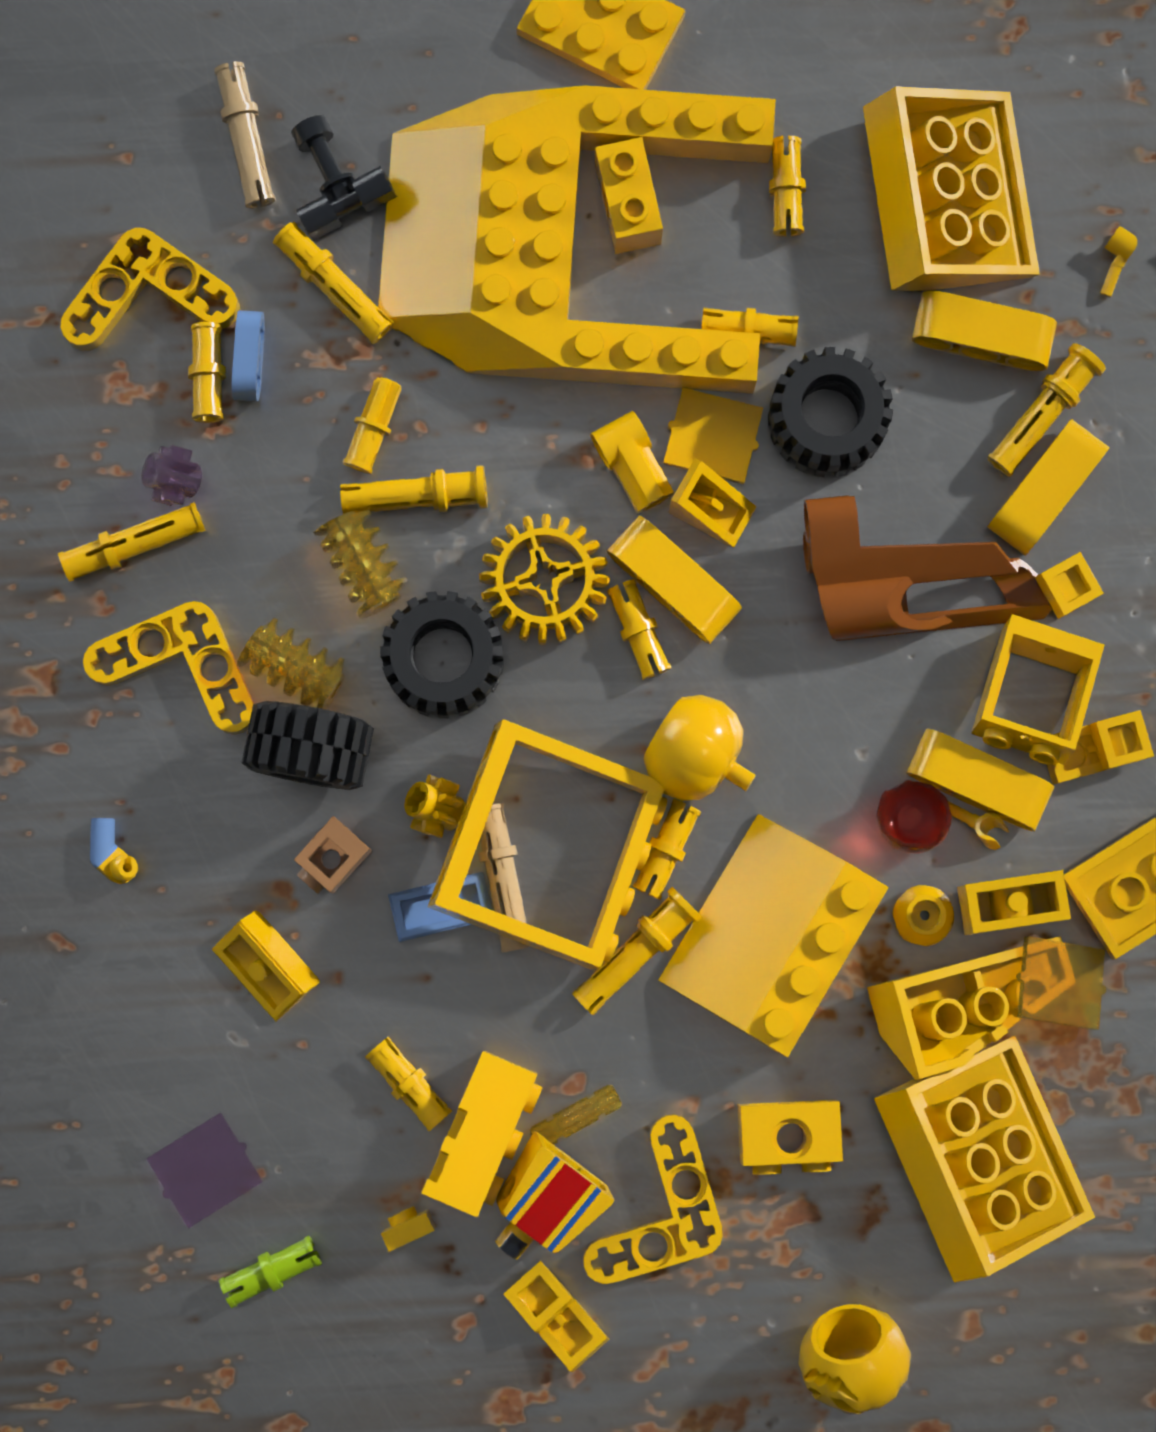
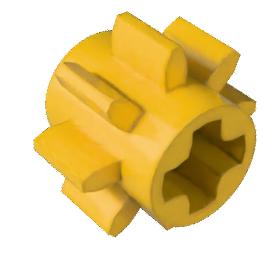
M431 774L427 775L426 783L422 781L416 782L409 789L404 803L406 814L413 817L410 828L438 838H442L444 829L447 831L454 830L458 825L465 806L464 799L456 795L460 785Z

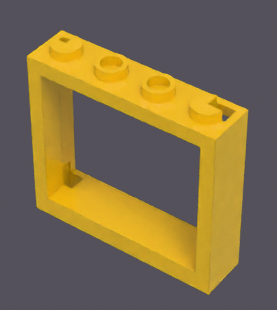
M502 719L494 725L427 907L590 970L601 968L603 961L610 962L616 950L619 936L613 934L619 915L625 917L632 905L635 889L630 888V884L635 870L641 871L649 857L651 843L646 842L651 825H658L665 812L667 798L662 797L664 788L655 778ZM515 744L642 794L588 947L458 898Z

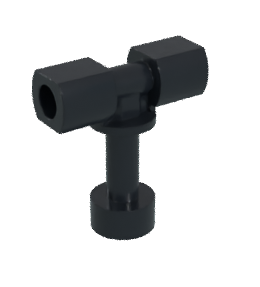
M316 115L309 117L292 129L291 134L301 152L311 151L325 180V183L319 189L322 196L296 210L307 234L313 241L341 227L340 218L362 206L369 212L397 197L381 166L358 178H355L354 174L350 172L342 173L328 145L334 134L325 116Z

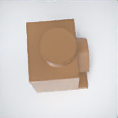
M332 816L295 857L294 861L302 867L297 876L317 894L324 888L334 894L373 850L336 817ZM329 851H337L341 858L340 864L334 869H328L323 864V857Z

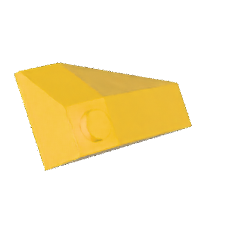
M1058 936L869 986L867 990L880 1036L913 1078L917 1080L963 1067L975 1058L974 1055L991 1042L998 1041L1008 1033V1029L1027 1015L1034 1014L1074 984L1062 938Z

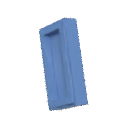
M483 871L466 875L458 898L492 910ZM436 883L388 894L399 942L472 924L427 907Z

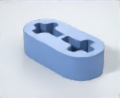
M238 310L232 367L233 400H259L265 336L264 312Z

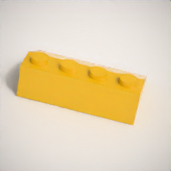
M895 86L863 106L891 291H932L1032 278L1040 275L1010 92Z
M757 814L698 912L703 918L698 923L692 922L658 981L781 1056L788 1058L889 887L847 861Z
M1015 1035L983 1048L974 1055V1059L963 1067L922 1079H912L874 1098L953 1282L988 1277L1095 1218Z

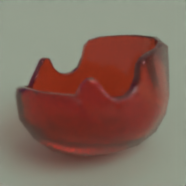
M905 780L882 793L876 812V820L881 836L893 849L905 854H921L932 850L945 840L951 827L952 813L947 798L933 785Z

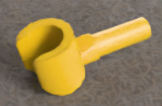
M1118 227L1104 247L1116 256L1110 265L1100 294L1107 297H1112L1121 270L1137 247L1136 236L1123 227Z
M945 800L941 807V811L975 829L977 835L988 849L997 850L1001 847L993 837L987 835L991 829L1001 828L1009 833L1002 818L995 813H985L979 816L948 800Z

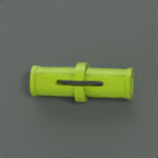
M308 1235L303 1240L273 1255L265 1252L258 1256V1262L227 1277L220 1278L219 1284L223 1294L229 1292L228 1297H226L229 1306L234 1308L237 1304L270 1288L275 1292L284 1287V1281L315 1266L322 1265L318 1250L313 1251L315 1244L312 1238ZM313 1251V1252L310 1253V1254H307V1255H305V1256H303V1257H301V1258H298V1257H300V1256H302V1255H304V1254H306V1253H308V1252Z

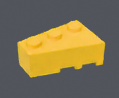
M485 1050L482 1052L421 1194L475 1217H478L483 1203L493 1207L504 1181L503 1178L495 1175L503 1157L510 1160L513 1159L523 1136V1132L515 1129L522 1111L532 1114L543 1087L534 1083L538 1073Z

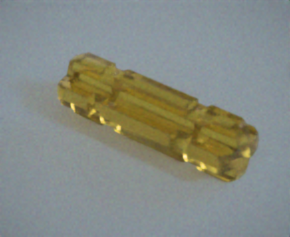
M606 1085L593 1092L595 1096L588 1099L586 1096L552 1115L554 1119L550 1121L545 1119L532 1126L530 1134L532 1136L536 1131L555 1145L558 1143V1138L562 1136L567 1138L600 1120L599 1115L605 1113L607 1116L618 1110L622 1106V1101L612 1085Z

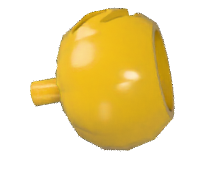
M705 695L681 697L675 703L656 731L643 758L648 776L655 778L664 788L663 793L681 801L700 800L708 796L719 787L724 779L747 791L756 777V774L736 763L743 745L744 732L737 714L723 701Z
M847 1304L830 1309L814 1319L803 1336L798 1364L808 1391H811L812 1396L816 1400L846 1414H862L869 1410L880 1409L896 1398L900 1388L908 1379L911 1353L902 1331L886 1312L866 1305Z

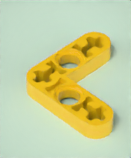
M133 228L126 231L120 237L66 309L61 318L60 328L66 340L78 350L90 351L99 347L146 284L200 322H215L220 324L222 329L231 326L236 321L240 304L235 292L219 278L152 231L145 228ZM148 242L147 248L151 256L147 260L144 257H138L130 268L137 276L132 280L122 268L116 265L121 261L127 268L134 258L130 250L131 246L136 244L141 247ZM176 267L189 269L192 273V280L189 286L182 290L170 289L166 285V276L171 269ZM111 277L121 279L125 283V292L122 297L115 301H106L100 297V286L106 279ZM203 281L208 282L202 288L205 294L212 299L219 300L222 296H225L224 302L228 310L224 314L216 311L212 316L208 315L210 313L208 304L197 296ZM195 297L194 302L192 304L188 302ZM93 299L102 310L109 314L103 318L100 312L97 311L90 322L95 329L90 336L82 333L77 338L75 336L78 331L73 324L77 319L86 322L90 318L94 310L87 303Z
M192 601L172 608L96 641L84 653L83 666L85 672L91 679L106 686L121 683L184 655L215 725L225 733L233 735L241 734L248 730L254 704L218 618L211 608L202 602ZM193 612L200 618H208V622L202 625L206 640L210 643L217 637L219 641L218 645L205 646L194 655L191 652V648L201 647L199 641L192 631L184 632L183 627L189 624L188 615ZM147 631H158L164 637V648L158 655L153 657L142 655L138 648L139 638ZM127 640L130 653L138 661L136 665L130 667V660L123 658L113 664L114 672L110 675H107L102 669L95 671L94 665L101 662L99 655L101 652L106 651L112 657L126 652L120 646V643ZM211 655H220L226 659L228 664L226 675L218 681L206 680L201 672L203 661ZM234 681L237 682L238 688L228 690L232 700L237 705L245 704L246 710L240 713L241 722L235 725L230 719H221V714L227 711L223 697L218 694L212 699L210 696V691L223 690Z
M675 1114L664 1115L652 1125L650 1132L652 1149L672 1216L592 1241L585 1250L583 1260L586 1273L595 1282L611 1284L703 1257L714 1252L721 1244L723 1237L722 1225L696 1136L691 1124L682 1116ZM673 1123L677 1130L684 1129L686 1131V1137L679 1140L683 1157L692 1151L695 1161L679 1162L666 1170L664 1159L673 1160L674 1158L668 1144H659L658 1136L665 1133L664 1125ZM684 1170L694 1172L700 1179L699 1192L689 1199L678 1197L672 1190L673 1178L677 1173ZM706 1199L709 1209H699L698 1211L701 1221L705 1226L713 1225L714 1233L707 1235L708 1244L699 1246L696 1239L687 1240L686 1232L693 1230L690 1213L688 1212L683 1217H679L677 1209L678 1207H694ZM651 1232L661 1234L667 1241L666 1253L662 1258L654 1261L647 1260L641 1256L638 1248L640 1239L645 1234ZM631 1238V1253L638 1264L637 1267L628 1269L626 1258L614 1262V1272L610 1274H604L601 1267L593 1268L591 1261L598 1258L597 1249L607 1247L610 1254L625 1251L620 1241Z

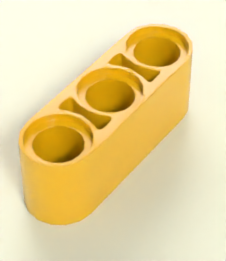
M924 291L921 294L912 341L922 347L1023 370L1045 371L1048 368L1057 321L1044 314L947 292Z
M1071 418L988 524L987 528L1026 556L1110 447Z
M640 515L606 550L607 554L620 568L635 579L640 586L707 644H711L742 610L740 603L723 586L650 521Z
M929 728L925 730L906 771L907 775L925 785L986 813H995L1002 820L1031 832H1035L1055 788L1051 783L949 735Z

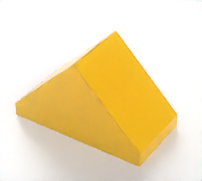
M694 459L671 500L668 513L725 545L734 548L757 506L701 460Z

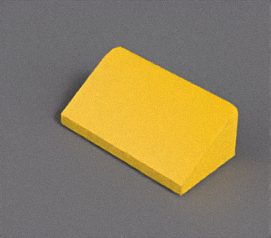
M253 911L241 919L212 948V951L275 1022L283 1017L320 982L313 971L259 911Z

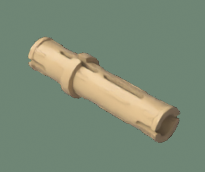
M232 62L233 69L231 71L229 70L228 63H224L214 69L224 105L220 113L222 121L228 124L244 192L246 208H257L256 202L260 198L261 207L271 205L276 200L272 193L255 119L259 113L257 103L251 101L244 63Z
M504 803L493 804L480 837L482 852L478 853L479 862L485 863L494 911L527 924L513 856L518 855L516 845L511 846L503 809ZM499 935L502 947L501 953L530 947Z

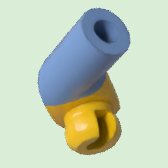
M91 818V864L111 882L125 884L136 876L138 864L135 858L129 856L115 844V819Z

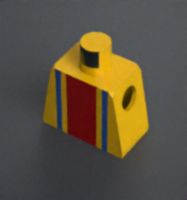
M535 1131L497 1196L496 1202L500 1213L510 1223L497 1237L495 1243L502 1251L515 1260L520 1258L533 1240L551 1253H558L605 1212L615 1200L607 1184Z

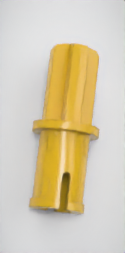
M376 378L374 380L361 417L357 416L354 419L357 428L347 455L342 462L345 466L362 473L372 474V467L384 435L389 436L391 433L388 424L401 392V386L395 381L387 378Z

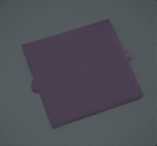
M222 1113L217 1114L147 1158V1161L165 1189L162 1193L163 1197L172 1200L188 1228L263 1182L245 1152L247 1144L238 1141Z

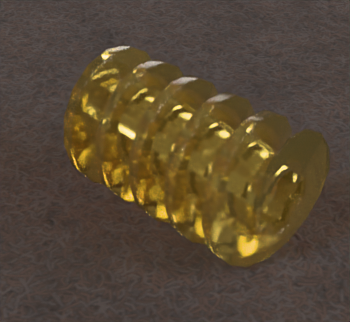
M370 510L347 512L326 522L313 532L315 536H326L320 544L324 553L336 552L331 557L329 563L333 569H345L341 573L339 581L342 586H354L348 594L351 603L364 602L357 611L360 619L379 613L396 603L401 598L399 591L408 583L406 577L391 579L390 574L399 566L397 560L382 562L381 557L390 549L388 543L372 544L371 541L381 532L379 526L364 529L362 524L372 515Z
M275 617L266 625H261L243 648L237 660V666L243 667L251 661L250 674L259 677L268 670L267 684L275 687L285 680L283 687L285 695L291 697L302 689L300 704L310 706L319 699L317 708L327 710L343 684L345 675L342 673L345 659L340 657L330 666L327 665L328 649L325 647L314 656L310 655L312 639L308 637L297 646L293 645L295 629L290 627L281 636H278L276 631L279 620Z

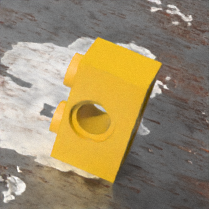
M642 137L595 147V168L615 254L661 245L663 226Z
M1063 870L965 884L957 887L964 935L1071 919Z
M814 1100L737 1104L740 1163L743 1166H752L753 1175L781 1174L782 1164H801L802 1172L831 1171V1162H843L840 1101ZM786 1124H797L803 1133L801 1145L794 1151L781 1150L777 1143L778 1131Z

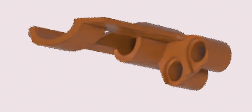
M846 495L804 500L806 531L803 532V551L806 571L808 575L814 574L823 613L833 640L842 641L1002 624L1008 621L1011 614L1029 620L1044 619L1052 610L1035 579L1037 573L1020 558H1009L997 542L860 546L858 512L854 496ZM990 576L1002 591L1007 604L909 614L906 591L910 586L918 583Z

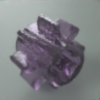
M171 445L170 448L160 446L159 453L152 452L148 455L143 464L141 479L145 487L154 489L151 496L152 501L172 506L174 503L183 505L185 498L190 499L196 495L202 481V470L199 464L190 462L192 450L176 445Z

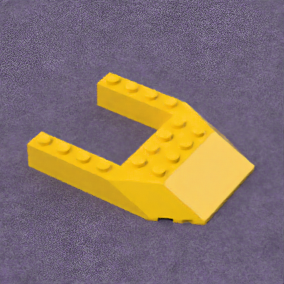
M583 85L490 94L392 133L389 181L397 197L388 201L386 205L378 308L394 322L392 329L401 331L411 337L414 342L428 350L431 349L452 361L455 366L471 374L679 389L684 387L693 390L753 394L757 383L760 333L568 320L581 150L595 151L597 146L642 137L646 155L769 163L773 147L776 99Z

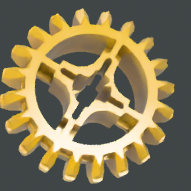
M543 514L541 518L542 528L534 529L531 517L525 516L523 517L525 532L519 534L515 526L508 524L505 527L507 536L511 540L508 544L499 537H494L491 540L492 546L500 555L485 553L482 557L484 564L495 569L494 571L479 573V581L481 583L494 585V587L486 589L481 593L483 602L499 601L489 610V614L492 616V619L499 618L505 613L509 615L502 625V629L506 633L512 631L517 623L521 624L519 639L523 642L528 640L531 629L539 630L538 642L540 645L547 644V630L554 629L558 642H565L566 632L564 626L568 624L574 633L580 635L583 633L584 628L578 617L582 615L591 622H595L598 614L589 606V603L596 605H605L607 597L603 593L594 590V588L609 586V576L595 574V571L607 567V558H590L599 549L600 544L596 539L589 541L585 545L581 544L586 535L585 527L580 526L572 535L567 534L570 523L569 518L562 517L558 529L550 528V514ZM541 543L559 545L570 551L579 562L572 564L570 561L554 562L547 557ZM527 547L531 561L529 569L525 573L515 576V580L504 583L505 572L510 561L519 551ZM537 558L540 559L542 568L548 569L549 575L554 572L557 576L552 579V601L548 599L546 590L540 589V584L536 587L532 584L533 581L537 580ZM585 576V585L580 597L569 609L562 612L558 598L560 589L572 583L574 578ZM519 595V597H537L542 602L547 616L528 614L519 609L509 597Z

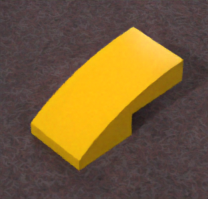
M1141 710L1082 726L1076 750L1064 765L1060 763L1047 765L1052 785L1154 757ZM1060 732L1052 735L1059 737Z
M539 1261L504 1293V1296L533 1331L542 1337L572 1373L610 1340L542 1261Z

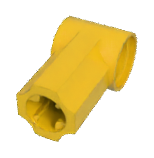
M630 411L590 433L600 458L609 471L613 470L637 514L658 506L674 495L669 481L650 450L652 449V444L649 436L634 411Z

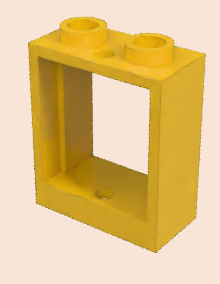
M1011 614L1000 632L971 734L982 737L983 742L997 749H1010L1012 747L1029 753L1030 758L1039 763L1047 765L1060 763L1064 765L1076 750L1105 645ZM1011 653L1076 674L1059 737L993 716Z

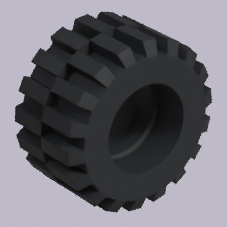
M824 347L823 353L817 355L815 350L804 353L803 359L800 362L797 359L793 360L787 366L785 374H781L776 383L769 404L768 426H772L770 436L774 445L780 444L782 447L780 455L786 461L793 458L797 462L795 468L802 472H805L808 467L815 470L814 476L825 477L827 472H834L835 477L845 475L850 468L856 471L865 464L868 458L874 456L888 432V426L893 416V409L889 407L893 400L891 389H884L883 385L886 378L881 371L874 374L870 370L873 365L871 360L867 357H864L862 362L853 359L856 351L846 348L843 355L835 354V347ZM828 389L842 393L852 402L856 409V426L852 431L841 436H826L816 432L808 425L803 416L802 404L804 399L809 394L818 390Z
M436 591L427 592V597L421 600H417L415 596L407 601L408 607L403 611L397 609L391 616L393 619L390 627L386 626L383 632L384 643L383 646H380V657L383 662L382 669L385 677L400 700L409 708L413 707L422 715L429 717V714L437 715L438 718H449V715L459 714V716L468 714L469 709L476 705L478 708L487 701L486 697L490 692L494 693L499 684V676L503 673L504 650L498 626L494 624L489 612L486 609L482 610L477 605V601L468 596L466 599L460 598L457 592L447 591V595H437ZM437 629H452L460 632L466 637L472 650V659L468 669L460 677L449 682L440 683L426 679L420 674L414 661V651L418 642L426 634Z
M277 701L256 703L252 707L241 763L251 771L280 779L334 789L353 790L363 787L374 728L362 719L325 709Z

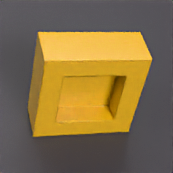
M1081 552L1035 576L1038 585L1058 619L1104 594Z
M412 1206L388 1217L387 1219L391 1227L384 1229L381 1236L388 1252L435 1231L436 1224L429 1209L418 1214L415 1206Z

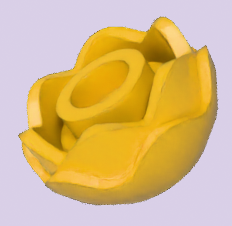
M916 885L907 889L896 901L893 908V918L899 935L905 941L922 946H932L942 941L951 931L954 924V909L950 899L940 889L927 885ZM922 911L928 912L929 917L927 920L921 919L920 913Z

